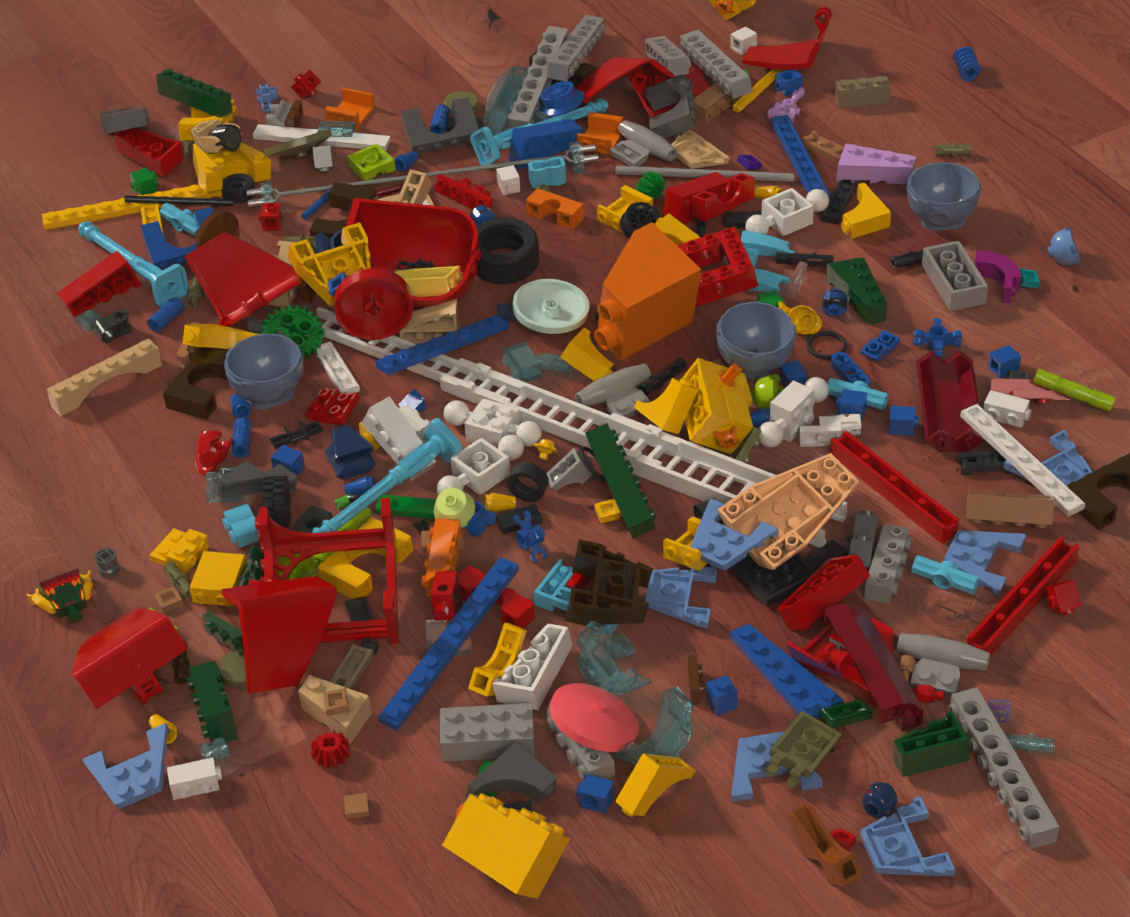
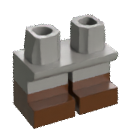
M281 99L280 104H272L270 107L271 114L266 116L267 125L298 128L304 115L302 100H295L293 104H287L285 100Z

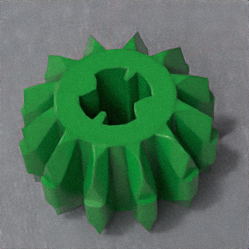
M649 171L647 174L644 173L643 177L639 178V183L636 184V190L653 198V201L655 199L658 200L659 196L663 195V190L666 189V181L661 174L655 171Z

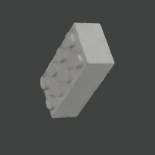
M959 241L923 248L922 267L950 312L986 304L988 285Z
M532 703L440 708L442 762L497 759L515 742L535 757Z

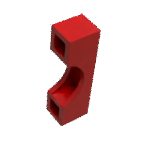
M744 173L730 177L725 190L720 196L705 190L693 195L692 216L701 221H709L711 218L723 214V212L746 203L755 197V177Z
M468 565L458 573L461 599L465 602L486 576L480 569H476L471 565ZM506 587L495 601L501 607V621L503 625L504 623H510L524 629L535 619L534 603L511 588Z

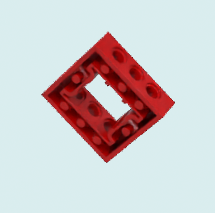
M735 226L677 245L700 269L703 266L721 262L724 260V256H726L728 262L727 266H721L720 268L700 274L695 307L758 287L754 267Z

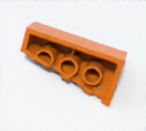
M435 518L434 527H430V539H432V542L427 544L429 559L425 558L424 571L427 572L426 575H422L421 583L422 588H425L426 597L431 595L436 571H456L462 532L461 520ZM444 586L443 591H446L448 587Z

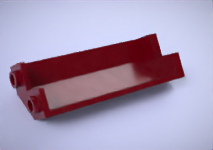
M930 350L916 361L925 441L938 452H969L984 442V438L960 417L962 410L975 404L979 405L973 360L961 350H958L946 360H943Z
M847 602L826 608L824 622L827 626L833 625L845 649L852 654L851 659L878 705L877 718L880 723L884 724L898 719V726L901 731L922 725L924 710L867 611Z

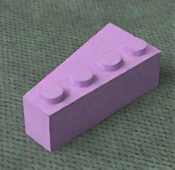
M845 143L838 163L836 182L844 179L851 180V183L855 180H869L870 183L885 181L887 184H907L910 173L915 168L916 156Z

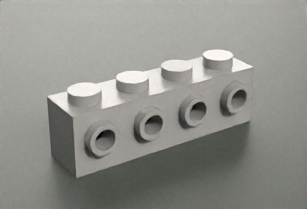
M889 524L883 525L869 570L871 576L865 583L864 599L890 604L893 595L897 596L899 588L897 580L902 579L904 569L902 565H906L908 558L906 550H910L912 545V538L909 537L910 528Z
M548 708V719L545 720L547 728L550 732L555 733L558 745L561 748H565L570 763H575L580 778L582 780L585 779L586 774L604 779L614 777L615 764L611 755L608 752L585 747L566 736L552 720Z

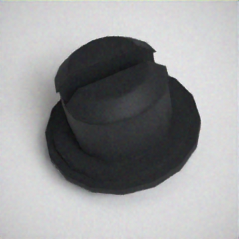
M366 637L362 640L360 647L373 650L375 655L378 652L379 644L377 641H371L369 637Z

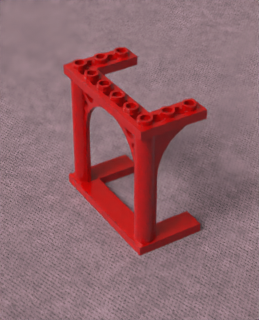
M381 498L383 528L322 533H304L284 528L269 516L267 507L259 508V514L255 517L256 530L258 529V540L261 542V552L264 554V559H261V571L264 572V577H261L260 581L267 577H272L278 581L287 580L292 570L299 563L316 554L386 548L387 590H383L385 619L327 623L319 643L356 641L369 637L370 639L389 638L390 644H399L396 535L390 498ZM294 553H295V555L300 554V556H299V557H294L293 554H294ZM287 557L291 560V563L287 566L278 563V558ZM278 570L283 571V575L279 576Z

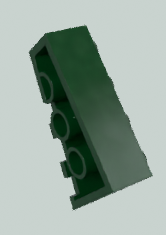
M861 257L827 263L826 281L830 285L833 284L835 289H839L847 295L848 305L851 304L855 308L854 311L866 324L886 322L887 302L865 258Z
M216 661L189 667L191 677H187L190 691L195 690V693H192L195 707H200V709L196 710L199 722H204L205 724L201 726L204 739L209 738L211 747L238 740L232 709L229 705Z

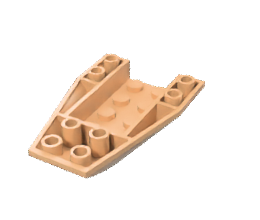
M830 453L750 486L720 507L718 513L725 526L747 536H750L762 521L778 528V536L775 538L771 536L764 541L763 546L760 548L755 547L748 552L750 557L759 566L774 570L812 541L857 487L859 480Z

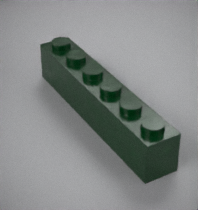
M165 69L162 73L156 74L159 94L218 118L233 113L231 94L229 92L213 87V85L205 84L202 81H197L192 77L184 76L182 73L174 72L172 69Z
M608 423L586 432L585 435L632 538L656 529L653 522L656 516L652 508L647 509L646 504L649 501L644 491L639 492L638 488L641 487L637 476L632 477L631 472L634 469L630 461H625L624 456L627 455L622 444L617 445L616 441L619 440L615 429L610 430Z

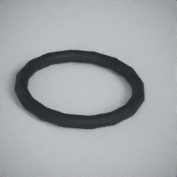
M819 332L807 340L806 347L813 356L821 359H831L833 354L822 355L812 350L811 342L819 336L838 338L843 344V348L839 352L844 353L847 348L845 339L834 332Z
M582 446L579 453L587 469L596 478L606 481L605 477L598 474L586 460L584 451L589 452L595 457L592 449Z

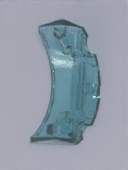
M590 620L577 637V645L580 647V657L577 659L583 678L586 679L589 685L602 688L614 695H622L651 684L650 678L639 675L636 670L630 668L627 670L628 673H625L617 666L610 650L609 628Z
M678 686L664 690L660 694V715L650 737L640 746H637L638 744L635 742L629 743L626 748L613 754L615 757L636 766L643 753L678 757L681 751L687 746L692 734L693 725L690 724V713L694 710L693 703Z

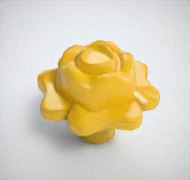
M541 439L539 443H534V446L540 452L539 459L547 460L548 455L558 452L554 447V442Z

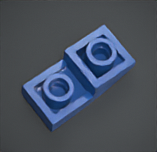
M883 330L875 340L872 338L860 351V354L877 362L898 346L900 337Z

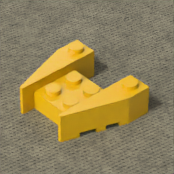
M242 142L235 151H219L217 153H205L196 144H193V165L196 170V177H198L199 186L206 193L221 190L223 180L232 174H247L252 177L254 182L271 179V160L264 153Z
M361 223L342 228V246L317 254L314 253L308 239L289 245L288 258L295 272L329 306H333L334 298L329 294L328 281L342 272L349 276L359 270L371 268L368 237Z

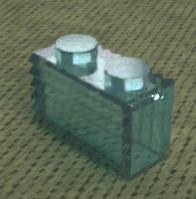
M526 342L503 349V364L505 367L510 368L513 378H517L525 383L538 377L541 378V363Z

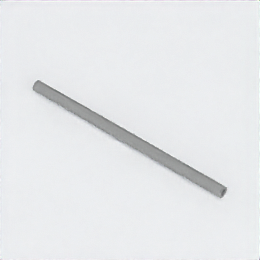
M616 166L615 168L616 175L643 176L644 173L647 174L649 171H655L661 174L662 177L699 178L718 172L729 179L739 173H744L755 177V181L794 182V173Z

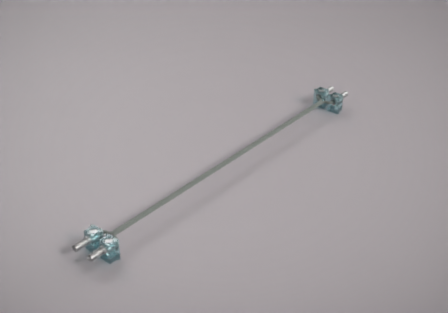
M570 142V150H567L564 155L429 172L427 175L430 177L438 176V174L445 175L521 165L553 157L567 159L573 164L574 174L585 172V163L598 161L599 157L598 155H583V152L595 151L596 147L594 144L581 146L580 142ZM408 175L345 184L362 186L406 180ZM268 181L267 183H261V188L247 190V196L262 195L260 199L248 200V206H262L263 203H274L280 196L330 190L332 185L278 192L277 189H272V183ZM273 191H275V192L278 194L275 199H274Z

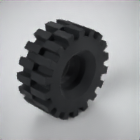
M266 476L263 481V507L268 508L269 516L277 524L284 528H289L291 522L289 479L287 476Z

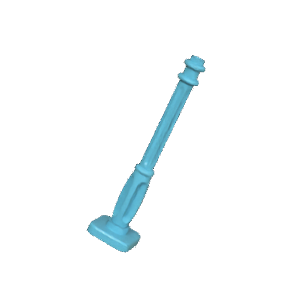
M598 98L595 103L590 101L586 106L536 124L528 123L527 125L515 128L567 119L575 121L587 117L590 112L604 114L608 109V103L606 100ZM483 127L471 134V143L481 165H490L500 159L499 150L510 147L512 132L515 128L505 130L493 136L488 127Z
M86 221L79 225L80 236L85 237L88 241L96 242L112 254L118 251L128 261L133 271L151 283L155 303L159 307H163L171 298L176 297L180 300L187 296L188 280L185 268L180 264H174L162 271L141 256H135L102 234L100 229L91 222Z
M435 418L429 423L423 433L427 441L426 443L410 452L394 469L389 470V475L330 520H324L320 528H313L312 532L338 531L392 487L401 485L403 481L425 468L437 455L445 462L450 463L451 457L462 450L461 442L439 418Z

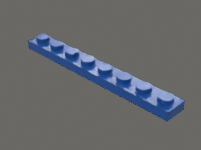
M788 115L772 117L771 125L806 193L808 194L814 189H821L827 193L830 200V195Z
M498 315L490 316V318L461 327L453 332H447L445 335L432 338L429 341L416 344L407 349H402L400 352L386 355L384 358L376 360V368L387 375L393 374L509 329V322Z

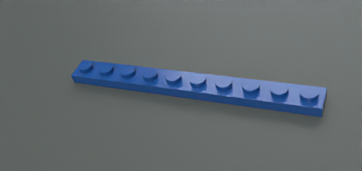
M499 557L378 716L380 723L397 731L400 729L519 571L518 564Z

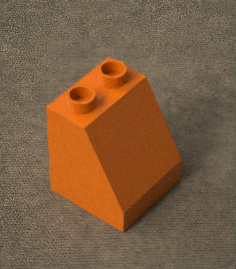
M653 222L633 232L603 282L601 303L597 306L599 320L598 329L594 333L595 340L602 350H610L620 361L693 322L701 269Z

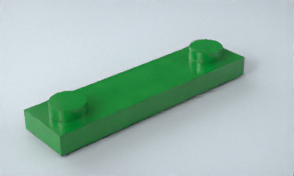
M383 494L379 497L375 507L376 514H381V498H390L392 515L435 519L434 505L436 499Z

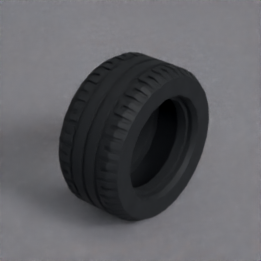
M504 217L491 219L477 226L481 259L477 264L476 276L486 282L503 285L524 280L534 272L539 263L538 236L530 225L522 220ZM500 248L517 249L506 254L491 253V251Z

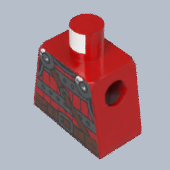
M457 571L435 572L430 597L433 618L436 621H451L462 607ZM444 586L448 587L446 591H443Z

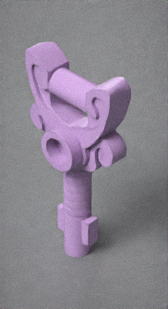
M800 87L798 90H795L792 93L791 99L775 103L774 107L767 112L768 118L788 115L793 124L795 115L800 114V108H797L796 102L799 98L802 99L804 97V88Z

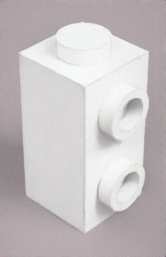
M991 390L984 402L983 410L996 422L1020 428L1023 427L1025 421H1029L1032 409H1029L1030 400Z
M213 758L167 767L173 800L220 790L218 780H222L220 766L215 767Z

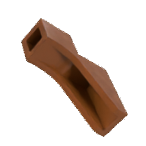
M805 803L787 813L804 857L820 862L828 883L845 886L863 875L854 853L845 850L835 841L809 803Z

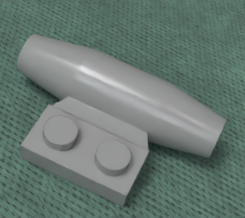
M627 120L622 121L618 127L619 133L627 140H622L610 149V154L628 166L639 167L646 162L649 154L669 162L673 161L677 156V150L663 137L642 125Z
M640 364L618 370L592 382L575 394L576 401L588 407L606 402L607 411L610 414L616 413L626 418L635 416L640 413L634 408L637 400L645 403L650 402L643 391L636 388L649 379L651 376L650 369L646 364Z
M901 633L898 639L897 651L920 660L915 664L910 681V687L912 688L919 684L931 685L935 687V690L945 691V695L951 696L958 689L961 676L959 669L987 671L989 665V652L963 642L926 634Z

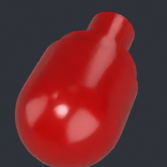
M919 684L912 690L920 703L930 704V702H934V699L944 700L945 691H937L931 685Z

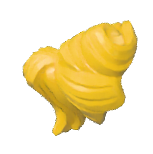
M782 302L778 303V308L782 309L791 318L794 326H796V333L814 335L820 330L823 321L811 307L799 305L791 309Z

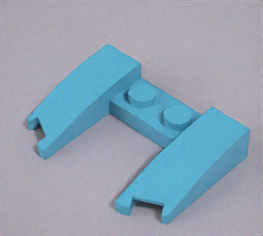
M743 231L741 241L754 267L758 287L749 290L761 292L776 290L779 293L780 287L778 285L780 283L788 285L789 277L756 269L759 255L776 256L777 252L795 253L789 249L790 243L771 235Z
M562 559L558 560L534 591V605L551 612L556 607L566 611L571 589L566 587V584L574 573L572 572V567L562 566ZM619 624L592 625V628L612 635Z

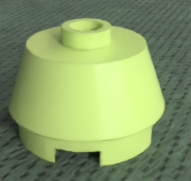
M457 488L443 490L438 495L434 505L435 518L461 520V528L468 525L467 522L470 521L475 512L473 498L468 493Z

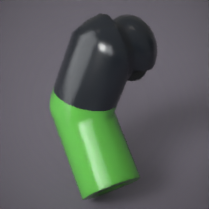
M363 494L345 495L336 499L335 505L338 509H341L353 503Z

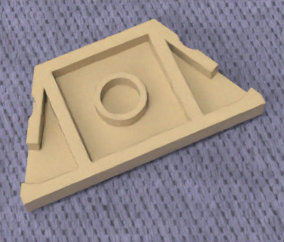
M691 129L685 131L682 136L679 135L676 141L671 144L677 150L676 158L691 169L729 163V156Z

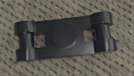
M998 451L964 452L958 456L963 475H971L973 472L992 471L1012 473L1003 468L1006 459Z

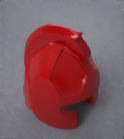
M215 430L200 432L195 456L196 469L200 474L210 475L216 466L226 459L233 438L221 443L218 440L221 438L222 432Z

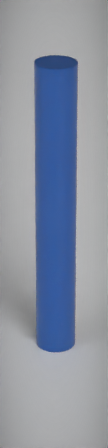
M330 190L301 214L303 220H307L329 200L328 193Z

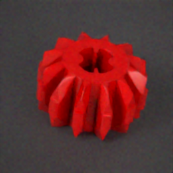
M324 730L322 736L316 735L315 740L311 741V757L313 761H316L318 767L324 765L326 770L330 766L337 768V764H345V759L349 758V741L343 733L337 734L335 730L327 733Z

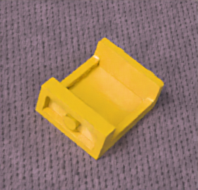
M626 185L620 188L621 197L607 208L602 205L597 206V220L622 232L620 219L631 204L644 202L653 206V198Z
M692 516L688 520V531L676 541L668 538L663 540V558L700 571L708 564L701 560L700 550L690 547L701 519Z
M203 551L190 585L192 601L200 604L234 606V604L222 596L221 592L222 589L237 586L246 561L245 554Z

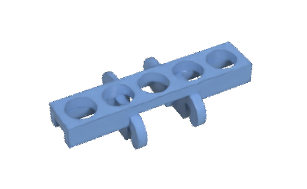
M266 83V86L259 84V89H256V94L260 95V97H257V102L261 103L262 113L270 112V101L277 100L279 97L277 94L278 89L276 87H268V83Z

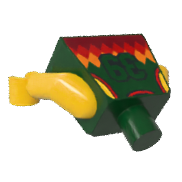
M77 568L40 582V592L37 588L35 589V594H27L30 604L37 605L49 614H55L57 618L68 616L72 624L81 621L82 615L80 610L86 608V601L90 599L93 588L91 571L89 570L86 575H81Z

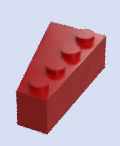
M137 128L114 133L118 152L163 178L184 159L180 141Z
M714 172L667 188L662 218L669 213L682 224L689 223L696 218L692 216V196L703 190L720 196L727 186L728 178L718 172Z
M116 251L57 292L56 295L63 306L75 317L96 307V304L100 302L106 303L111 300V297L117 294L123 295L128 293V289L133 287L139 288L142 285L128 261Z
M858 554L830 558L777 610L790 631H804L825 613L826 608L838 603L871 575Z

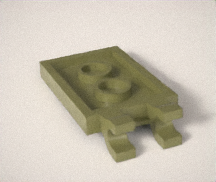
M801 711L771 747L768 754L771 756L769 760L770 765L765 772L774 777L781 765L791 770V776L787 780L786 785L794 789L803 775L808 778L811 777L839 742L842 733L831 729L830 726Z

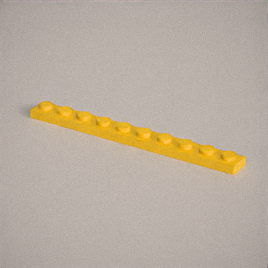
M191 185L189 187L174 188L168 191H158L152 194L137 196L211 198L222 197L221 190L206 193L199 185ZM121 198L119 200L104 201L98 204L67 208L55 212L50 211L42 214L44 229L48 230L80 224L86 221L91 222L141 212L140 206L155 203H125L124 198Z

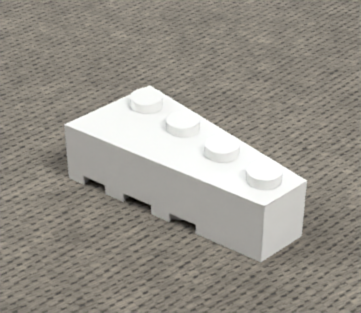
M390 396L371 406L361 423L397 464L410 452L423 444ZM433 459L432 462L410 479L413 481L430 471L435 465L436 460Z
M547 624L530 642L531 646L527 650H523L518 655V660L504 670V675L492 683L498 703H532L533 709H539L573 646L568 627Z

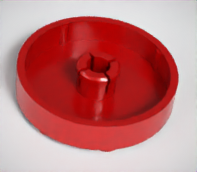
M380 268L359 270L346 277L336 289L334 295L335 316L342 329L354 337L366 340L388 338L401 331L411 319L413 300L410 287L401 276L392 271Z

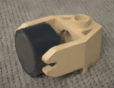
M220 119L201 122L191 129L195 144L203 152L235 151L241 143L242 133L239 131L240 126L235 123H221Z

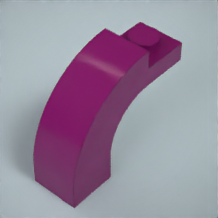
M976 250L975 266L982 277L998 281L1004 289L1003 303H1011V296H1015V292H1019L1021 273L1018 266L1011 259L999 253Z

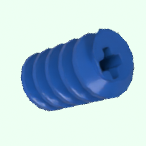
M962 47L953 53L961 79L967 82L975 79L981 72V67L974 50L971 47Z

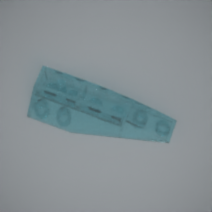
M512 66L497 79L488 94L483 127H488L493 136L505 131L508 126V114L512 112L514 101H517L518 91L522 89L523 79L527 77L528 68Z

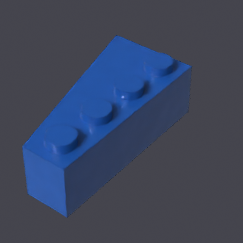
M572 119L515 128L512 132L508 161L550 157L567 150L573 144H577V134H582V128ZM528 164L514 166L521 170L525 167H528Z

